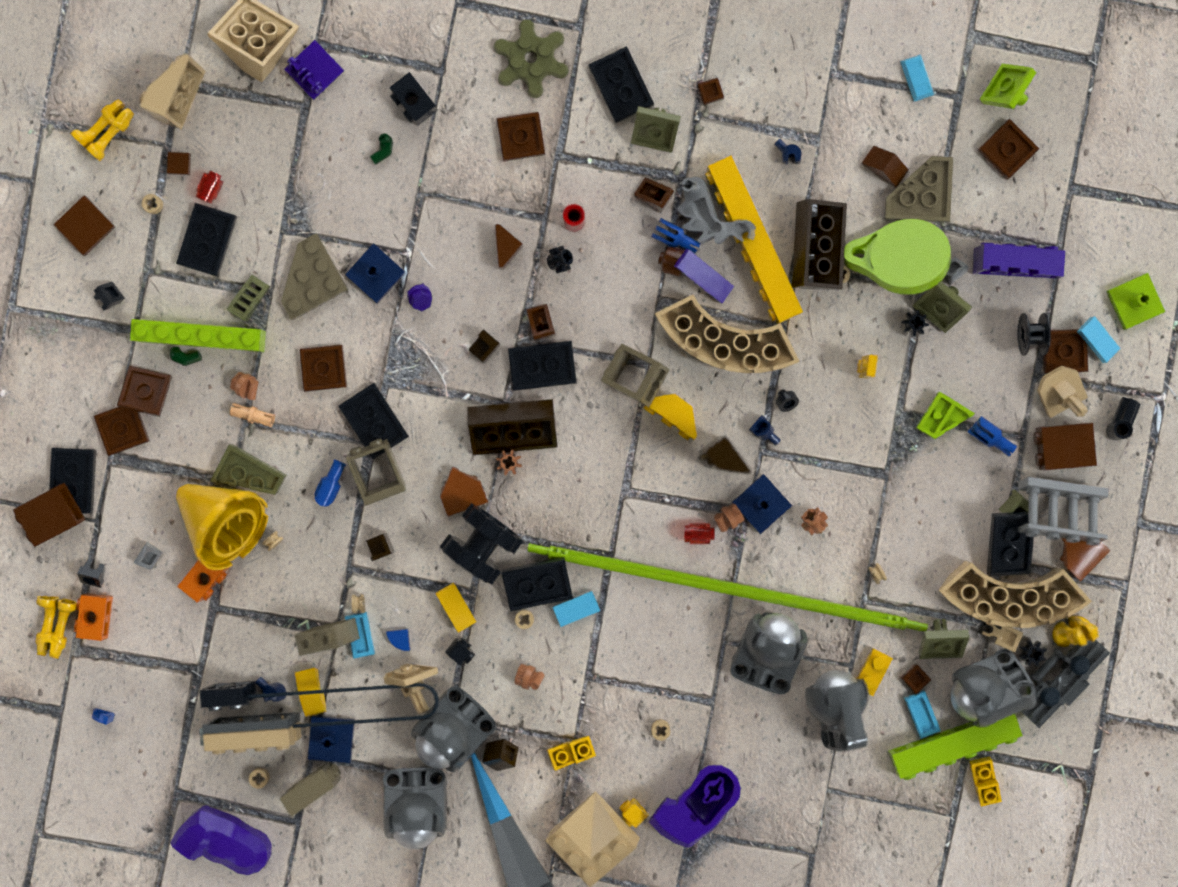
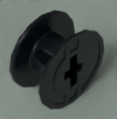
M1045 312L1041 313L1038 324H1030L1028 316L1022 313L1019 317L1017 328L1020 354L1026 356L1030 345H1038L1040 353L1047 355L1051 340L1048 315Z

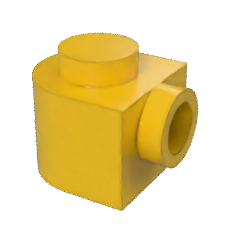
M635 798L631 801L626 800L619 807L623 815L622 819L629 827L634 826L637 828L649 817L647 811Z

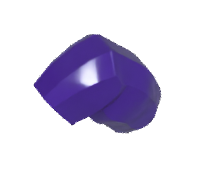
M708 765L700 770L692 785L685 789L678 796L677 800L666 797L648 822L660 835L675 844L689 848L716 828L727 812L737 803L741 793L738 777L730 769L722 765Z
M207 805L193 812L179 827L170 842L176 851L189 860L195 861L197 858L204 856L207 860L223 864L234 872L243 875L259 872L267 865L272 852V843L264 832L251 827L232 814Z

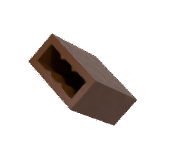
M1093 423L1036 428L1033 440L1034 444L1037 445L1038 453L1035 455V462L1039 466V470L1097 466Z
M65 483L13 509L16 521L22 525L26 532V538L34 547L86 520Z

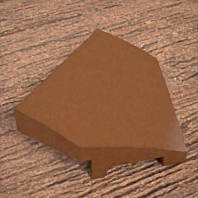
M452 466L440 494L447 516L465 511L471 503L476 506L488 503L481 481L478 480L477 476H471Z
M1062 538L1064 548L1060 560L1064 562V566L1081 582L1110 550L1103 542H1100V545H1087L1085 541L1071 543Z

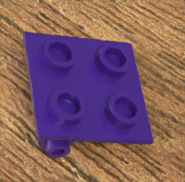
M316 40L307 46L296 58L290 57L287 60L289 65L284 69L313 100L344 72L342 67Z

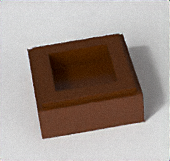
M718 78L697 84L703 106L724 100Z
M168 152L167 174L190 176L191 154Z
M917 663L900 677L915 694L932 680Z

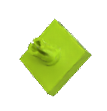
M1002 63L979 100L986 105L1014 109L1016 105L1022 106L1028 100V96L1024 92L1037 72L1032 67Z
M1148 273L1106 291L1123 330L1166 312Z

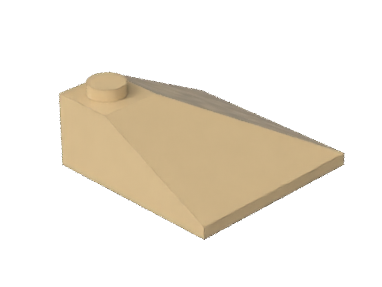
M237 0L208 32V37L243 72L263 82L275 68L299 26L257 0Z

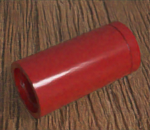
M571 204L564 209L563 219L565 227L572 232L580 231L584 227L585 212L581 206ZM571 215H578L580 219L572 222L569 220V217Z

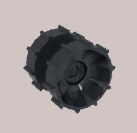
M471 503L462 517L475 528L466 542L448 534L440 548L443 550L442 552L470 574L492 585L501 571L488 558L498 545L506 551L515 554L524 541L508 526L479 506Z

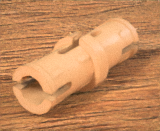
M233 403L230 409V416L248 420L247 422L251 424L255 422L272 427L275 421V414L257 410V407L252 406L250 408Z

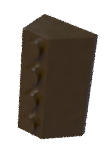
M814 199L796 202L792 288L842 290L847 203Z
M553 399L467 407V425L473 455L502 453L503 450L505 452L514 450L515 452L558 448Z
M726 435L718 436L698 451L701 454L698 458L705 468L743 474L752 473V470Z

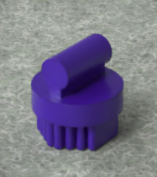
M422 283L413 286L407 291V299L413 309L424 311L431 307L432 293Z

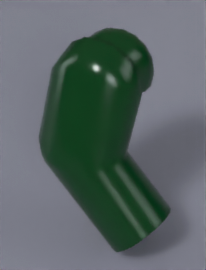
M386 133L379 136V150L370 156L375 165L392 154L393 140Z
M178 346L170 349L169 356L171 360L182 366H188L202 360L199 350L186 354Z

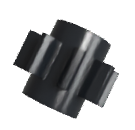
M559 246L549 250L551 255L547 257V265L550 269L556 270V274L571 269L570 264L573 262V255L568 249H564V246Z
M915 310L913 316L907 312V319L901 321L902 324H905L903 332H911V337H915L917 331L923 335V328L929 326L928 323H925L927 315H919V310ZM916 319V322L919 323V326L914 328V325L911 324V321Z
M1026 640L1027 645L1019 647L1022 649V654L1019 655V658L1026 659L1025 665L1030 666L1033 662L1035 666L1039 667L1041 660L1046 661L1044 652L1047 649L1040 648L1041 642L1035 641L1033 645L1030 640ZM1032 649L1036 650V652L1033 653L1034 657L1029 656V654H1032Z

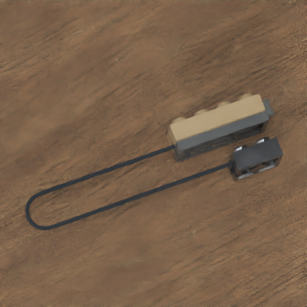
M255 681L212 684L199 690L201 708L208 707L209 711L221 710L225 706H230V709H241L243 705H249L250 701L255 698L408 687H425L429 689L434 695L435 706L429 714L423 716L305 724L299 722L300 712L219 717L202 725V728L199 729L201 736L200 746H204V752L212 751V754H223L226 752L225 750H233V753H242L251 748H254L255 752L268 750V747H276V750L289 749L290 745H294L295 741L302 738L301 727L421 720L429 718L435 713L438 708L439 698L434 688L424 683H413L406 687L383 685L256 694Z

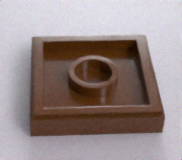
M539 112L497 118L503 162L545 155Z
M1010 118L978 149L1007 180L1039 150L1037 145Z
M85 195L53 224L83 256H86L116 227Z
M1079 329L1051 330L1049 351L1047 355H1043L1044 374L1060 366L1072 368L1078 372H1089L1087 343L1077 332Z
M343 345L299 349L304 392L347 388Z
M129 365L117 406L160 417L172 376Z
M117 407L94 416L108 456L150 442L140 412Z

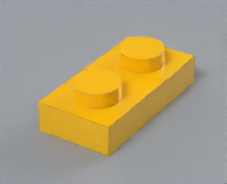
M868 354L863 356L861 360H858L857 373H860L859 378L869 379L875 377L878 355Z
M874 648L871 649L856 678L865 680L869 695L874 696L893 660L892 657Z

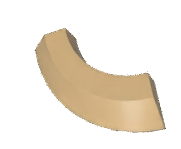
M694 295L655 313L663 329L683 350L713 367L739 373H763L786 368L800 362L781 323L758 330L734 328L720 323L711 317L701 307Z
M965 561L947 577L938 590L949 602L968 615L1003 627L1031 628L1056 623L1060 619L1070 617L1092 602L1068 573L1058 567L1034 580L1003 582L984 574L972 562Z

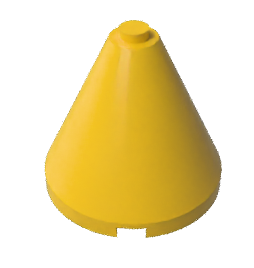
M185 484L179 487L176 492V501L195 556L208 569L222 570L233 566L230 561L238 556L242 559L246 557L259 542L268 522L265 508L268 506L265 500L254 492L195 484Z

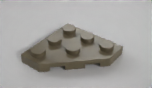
M931 156L885 198L884 220L919 219L927 222H950L953 157Z
M317 233L297 244L281 303L292 321L348 291L345 282Z

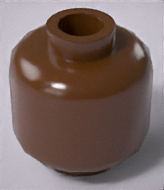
M668 247L665 252H661L658 264L661 265L662 272L676 277L683 276V273L675 268L674 265L685 250Z

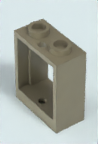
M621 343L619 349L615 351L614 358L609 367L604 371L601 381L650 407L670 369L662 363ZM631 355L651 365L636 393L616 383Z
M376 439L369 443L370 446L365 448L361 446L349 450V454H347L346 461L365 506L406 491V483L388 439L383 441L382 439ZM384 449L396 481L368 491L355 459Z
M355 618L315 626L294 635L299 656L340 648L360 639Z
M328 761L287 789L279 800L292 817L333 789L341 779V771L336 764Z

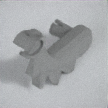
M692 177L685 178L682 181L681 185L684 186L682 189L684 190L686 201L677 209L683 216L691 218L689 222L683 225L684 229L691 232H703L698 239L699 243L703 244L715 238V243L722 244L729 236H734L743 242L742 236L745 232L749 233V239L754 240L756 227L751 221H719L708 185L704 180Z

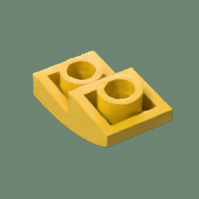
M454 582L435 593L458 633L476 623L474 616Z
M314 667L295 672L298 691L320 690L317 668ZM324 693L299 695L305 717L327 712Z
M589 736L547 749L554 771L596 756Z
M988 756L969 761L980 806L983 807L1002 802L999 783L995 777L991 757Z

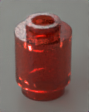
M209 171L208 174L204 172L197 186L195 197L212 204L224 181L220 180L222 176L213 171Z
M690 523V525H684V542H690V545L710 544L711 540H715V528L710 527V523Z

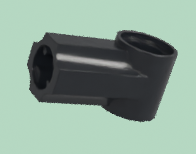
M1126 397L1121 398L1114 418L1106 429L1110 439L1116 441L1127 439L1131 436L1133 432L1132 425L1141 405L1138 401ZM1118 425L1121 426L1123 430L1121 436L1116 431Z

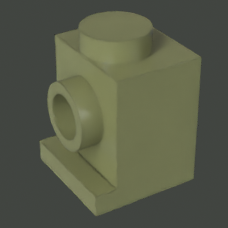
M1014 489L1012 491L1013 494L998 509L1002 513L1028 512L1029 501Z

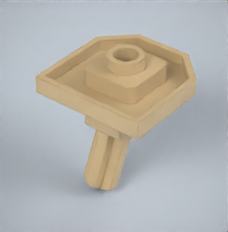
M1060 366L1042 376L1037 392L1049 418L1068 408L1077 417L1085 416L1088 409L1081 401L1088 398L1078 371Z
M404 664L400 668L386 673L384 682L388 685L403 687L413 683H423V679L438 674V668ZM424 687L401 688L404 697H410L418 714L429 710L421 693Z

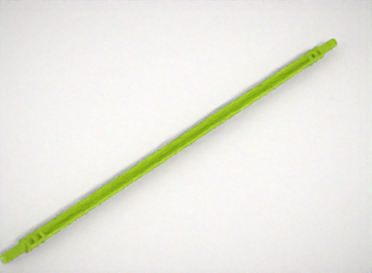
M530 543L528 545L527 552L546 555L550 559L564 557L565 562L901 630L907 628L925 632L928 629V624L907 620V617L551 545L550 547Z

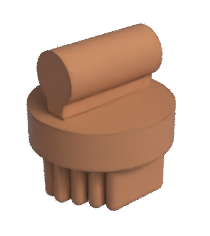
M238 372L232 378L230 388L242 398L255 400L259 382L250 374Z
M733 503L721 508V513H717L714 516L721 532H726L729 527L733 530L738 527L739 523L744 521L742 513L737 505Z
M521 664L517 670L514 682L523 689L529 690L531 687L537 690L545 675L543 672H536V667Z

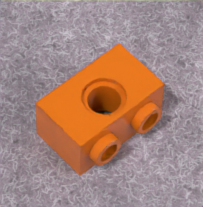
M197 561L177 587L197 603L203 600L207 601L214 593L212 588L216 583L221 584L228 574L225 572L228 568L211 570ZM202 573H206L209 576L207 584L201 581Z
M90 593L81 595L76 606L77 611H79L78 619H76L74 624L76 638L97 641L108 639L113 596ZM90 611L96 615L95 622L89 619Z

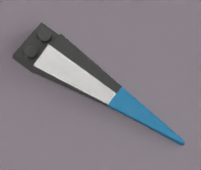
M474 753L471 758L507 887H554L551 878L527 842Z

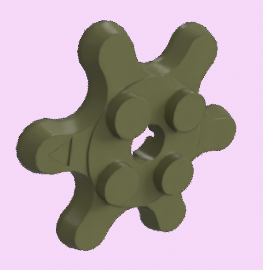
M524 19L519 24L520 37L517 41L509 42L501 38L494 43L495 52L508 59V66L499 73L498 81L503 86H509L515 80H523L528 86L530 97L539 98L543 94L542 81L546 76L552 75L563 79L568 75V66L557 61L554 57L555 50L564 43V36L561 32L554 31L549 36L541 38L535 33L534 23L529 19ZM534 52L537 60L534 63H528L525 60V55Z

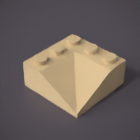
M182 54L176 56L175 61L171 62L169 68L142 93L140 107L158 121L182 130L206 71L190 55Z
M595 791L552 828L545 841L591 887L636 849L640 837Z

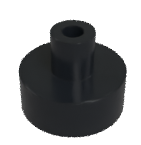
M785 389L778 392L779 396L776 399V404L780 411L788 412L798 405L799 399L795 392L786 391Z

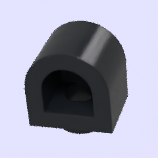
M455 638L445 651L460 666L464 662L468 664L476 655L470 649L472 645L464 638L460 640Z

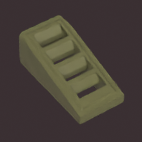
M251 275L231 301L227 310L248 322L270 286L254 275ZM252 283L262 288L259 292L251 287ZM249 290L257 296L254 299L246 294V292ZM244 297L252 303L247 305L241 300ZM240 305L244 307L246 311L242 312L237 308V306Z

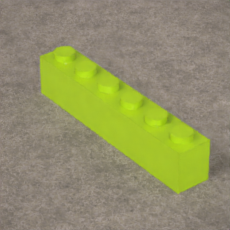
M131 320L130 341L251 352L265 351L266 331L261 329Z
M1013 714L988 727L978 728L971 721L888 750L896 775L900 779L909 780L916 777L917 773L923 771L924 773L932 772L937 769V766L943 764L945 766L952 765L957 762V759L962 757L965 759L972 758L979 751H992L999 744H1012L1023 735L1016 715Z

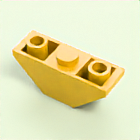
M676 394L657 396L652 401L650 407L646 405L643 407L651 415L657 413L661 416L662 419L660 421L669 428L675 426L679 429L678 434L687 441L690 438L692 440L696 439L697 433L693 407Z

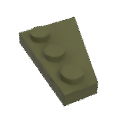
M231 443L228 445L210 482H220L230 486H240L276 495L287 475Z

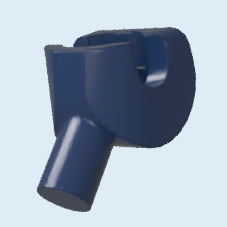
M781 139L775 142L774 145L782 152L783 164H788L790 157L795 158V164L801 163L802 153L797 145H786Z
M763 415L749 429L759 439L763 441L768 439L774 445H777L781 440L773 433L774 427Z
M262 677L258 678L255 682L262 689V694L286 692L285 686L279 682L268 684ZM286 696L263 697L264 702L269 700L278 702L286 698Z

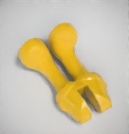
M117 99L101 110V117L90 129L85 132L75 129L70 134L97 160L101 161L104 159V150L108 143L119 131L124 132L129 127L134 113L129 108L123 110L125 104L120 99ZM107 125H110V127L102 135V137L97 142L93 143L94 139L99 135V133Z
M37 596V605L44 608V621L41 632L37 633L35 638L37 655L46 656L50 647V658L58 659L67 643V638L64 636L67 619L70 613L77 609V602L70 599L59 600V597ZM56 609H58V620L55 631L53 632L52 628Z
M1077 615L1068 617L1069 626L1064 621H1059L1052 631L1053 641L1060 647H1068L1070 644L1085 646L1087 641L1093 642L1099 637L1098 627L1090 623L1086 618Z

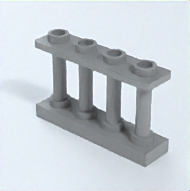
M1027 477L1018 482V490L1026 491L1029 494L1028 524L1018 527V532L1026 533L1028 537L1043 535L1049 540L1064 538L1067 542L1071 543L1085 541L1087 545H1100V542L1108 539L1107 534L1098 533V503H1100V500L1108 497V488ZM1040 493L1046 494L1049 497L1048 526L1037 525L1038 494ZM1060 496L1066 497L1069 500V529L1058 528V497ZM1080 499L1086 500L1089 503L1088 532L1078 530V500Z

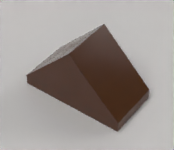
M877 146L872 147L861 163L895 188L908 172V168L895 153Z
M645 177L634 193V196L662 213L672 198L674 190Z
M495 224L499 269L503 270L524 246L500 224Z
M547 304L526 309L535 342L556 336Z

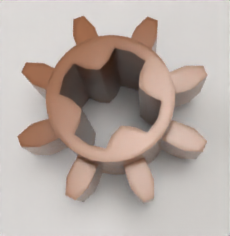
M503 450V457L496 458L501 463L497 470L503 468L505 476L511 470L515 475V468L522 467L517 461L521 456L515 457L513 455L514 450H511L509 455ZM511 456L515 465L510 466L508 469L503 462L504 459H508Z
M818 507L816 509H808L801 516L804 521L801 526L810 535L814 533L821 534L828 527L825 521L828 519V516L825 512H821Z

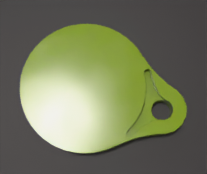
M903 219L892 222L870 235L848 242L844 250V263L849 269L867 276L885 290L897 294H917L933 288L945 277L951 263V248L947 236L934 224L919 219ZM856 254H863L864 257H863V258H859V257H856V256H854V255H856Z

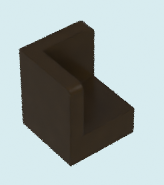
M483 329L478 335V339L469 348V351L485 364L501 344Z
M387 532L366 541L372 555L371 561L395 552Z
M506 739L488 742L485 746L482 763L496 771L513 768L516 765L519 747Z

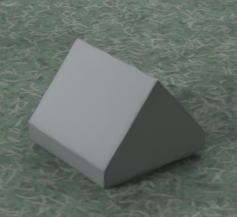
M954 257L944 278L951 285L963 276L969 267Z
M147 542L134 563L151 570L162 554V551Z

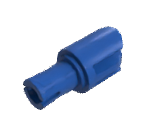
M660 218L659 222L677 231L673 234L656 226L655 230L671 237L672 240L670 242L654 233L651 236L652 238L670 247L680 246L685 250H691L694 254L697 252V249L691 247L690 244L699 248L700 243L686 236L682 228Z
M983 416L968 430L969 434L987 447L995 446L1008 457L1017 448V445L1002 436L1001 429Z
M334 459L327 476L321 477L314 494L315 500L320 506L326 507L334 502L341 487L338 481L346 467L345 463Z

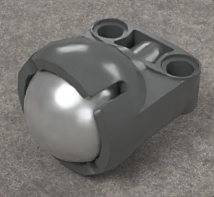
M769 612L762 615L759 613L755 614L749 621L738 649L732 657L730 670L732 676L742 682L776 694L787 693L790 690L791 681L808 646L806 632L803 629L799 630L798 625L786 615Z
M998 650L994 655L969 666L962 667L952 674L953 686L950 694L952 706L960 716L972 721L978 728L988 727L1017 712L1032 709L1036 705L1037 699L1034 684L1019 660L1010 650Z
M831 670L822 674L814 685L806 687L805 699L810 712L821 723L823 745L830 750L845 752L867 747L868 740L864 731L862 714L868 704L869 691L864 679H855L851 674L841 670Z
M454 686L445 691L439 698L438 708L433 715L419 720L414 725L411 735L416 739V751L423 763L431 768H446L449 772H455L494 733L496 723L472 696L462 688ZM450 692H454L457 695L458 701L456 703L449 699ZM435 704L424 715L429 714L433 710ZM481 722L487 723L489 727L487 733L480 729Z
M427 767L402 768L386 772L383 777V830L385 836L395 839L401 846L408 849L424 848L432 843L436 837L444 836L447 828V778L445 773L441 769ZM439 775L442 777L441 783L437 785L431 783L434 776ZM391 778H399V783L396 786H389L388 783Z

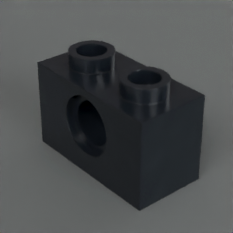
M410 72L389 87L393 93L390 97L397 106L401 104L406 111L403 114L410 123L415 121L419 126L438 111L434 102ZM410 96L418 98L417 102L413 105L407 104V99Z

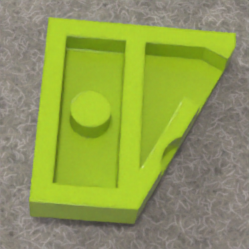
M939 391L922 416L916 429L932 439H936L948 430L958 426L961 422L971 418L975 413Z

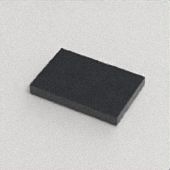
M627 46L588 64L615 123L637 114L638 106L644 108L654 106V102Z
M195 203L176 264L219 277L238 216Z
M572 341L508 348L513 391L577 383Z
M375 383L338 406L364 447L370 446L369 443L376 439H382V441L388 439L390 447L393 448L410 437ZM382 449L371 453L370 456L374 460L385 453V451Z
M51 447L49 490L65 483L81 512L86 514L93 513L96 450Z
M1028 512L992 513L987 574L989 576L1031 574L1034 537H1028L1026 533L1018 532V527L1028 524Z
M564 557L501 570L510 612L573 599Z

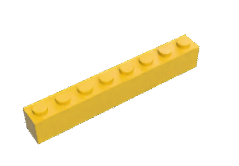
M732 155L709 165L705 176L709 185H714L716 190L714 196L719 205L722 204L725 209L723 216L726 222L748 220L756 227L754 240L748 238V232L743 234V242L734 236L733 238L736 243H740L743 251H741V255L745 263L749 262L752 268L750 275L754 282L758 281L761 288L759 294L762 301H767L770 307L767 311L771 320L779 324L803 313Z

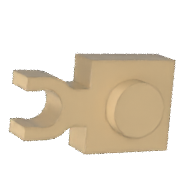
M986 622L987 625L992 627V632L986 633L982 631L981 634L987 637H996L994 644L1016 652L1023 632L1012 627L1001 626L998 629L994 624Z

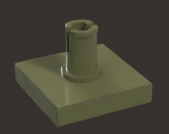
M638 106L631 144L672 153L681 116L666 113L663 108L659 111L658 107L653 110Z
M942 281L927 290L912 306L919 310L922 315H927L926 318L944 333L950 330L972 308L970 304L958 295L959 291L956 287H948Z
M940 619L934 620L933 626L935 631L924 632L918 651L919 659L962 658L970 638L969 631L948 630L946 619H941L942 623H940Z

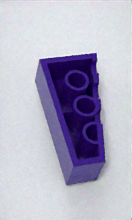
M981 243L980 246L974 248L973 274L1052 279L1064 277L1065 251L1058 250L1056 246H1046L1043 249L1037 248L1036 245H1024L1022 247L1015 246V244Z

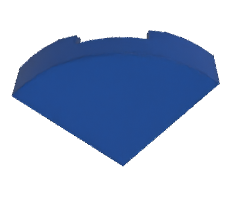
M408 629L386 632L390 643L394 647L403 651L411 650Z
M95 708L92 713L93 720L105 725L111 723L115 716L113 712Z

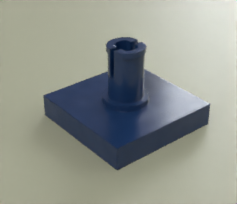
M373 243L345 275L378 304L406 272Z
M764 474L732 501L759 534H762L792 507L791 503Z
M314 715L311 717V723L355 720ZM355 724L310 727L308 760L351 763Z

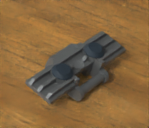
M1089 640L1085 646L1074 645L1066 655L1055 648L1050 658L1034 674H1030V678L1037 683L1035 686L1037 702L1032 709L1022 710L1021 712L1038 728L1061 705L1066 704L1070 706L1090 685L1087 681L1089 675L1110 654L1097 640L1093 642ZM1061 659L1063 664L1060 668L1063 670L1053 681L1043 682L1041 679Z

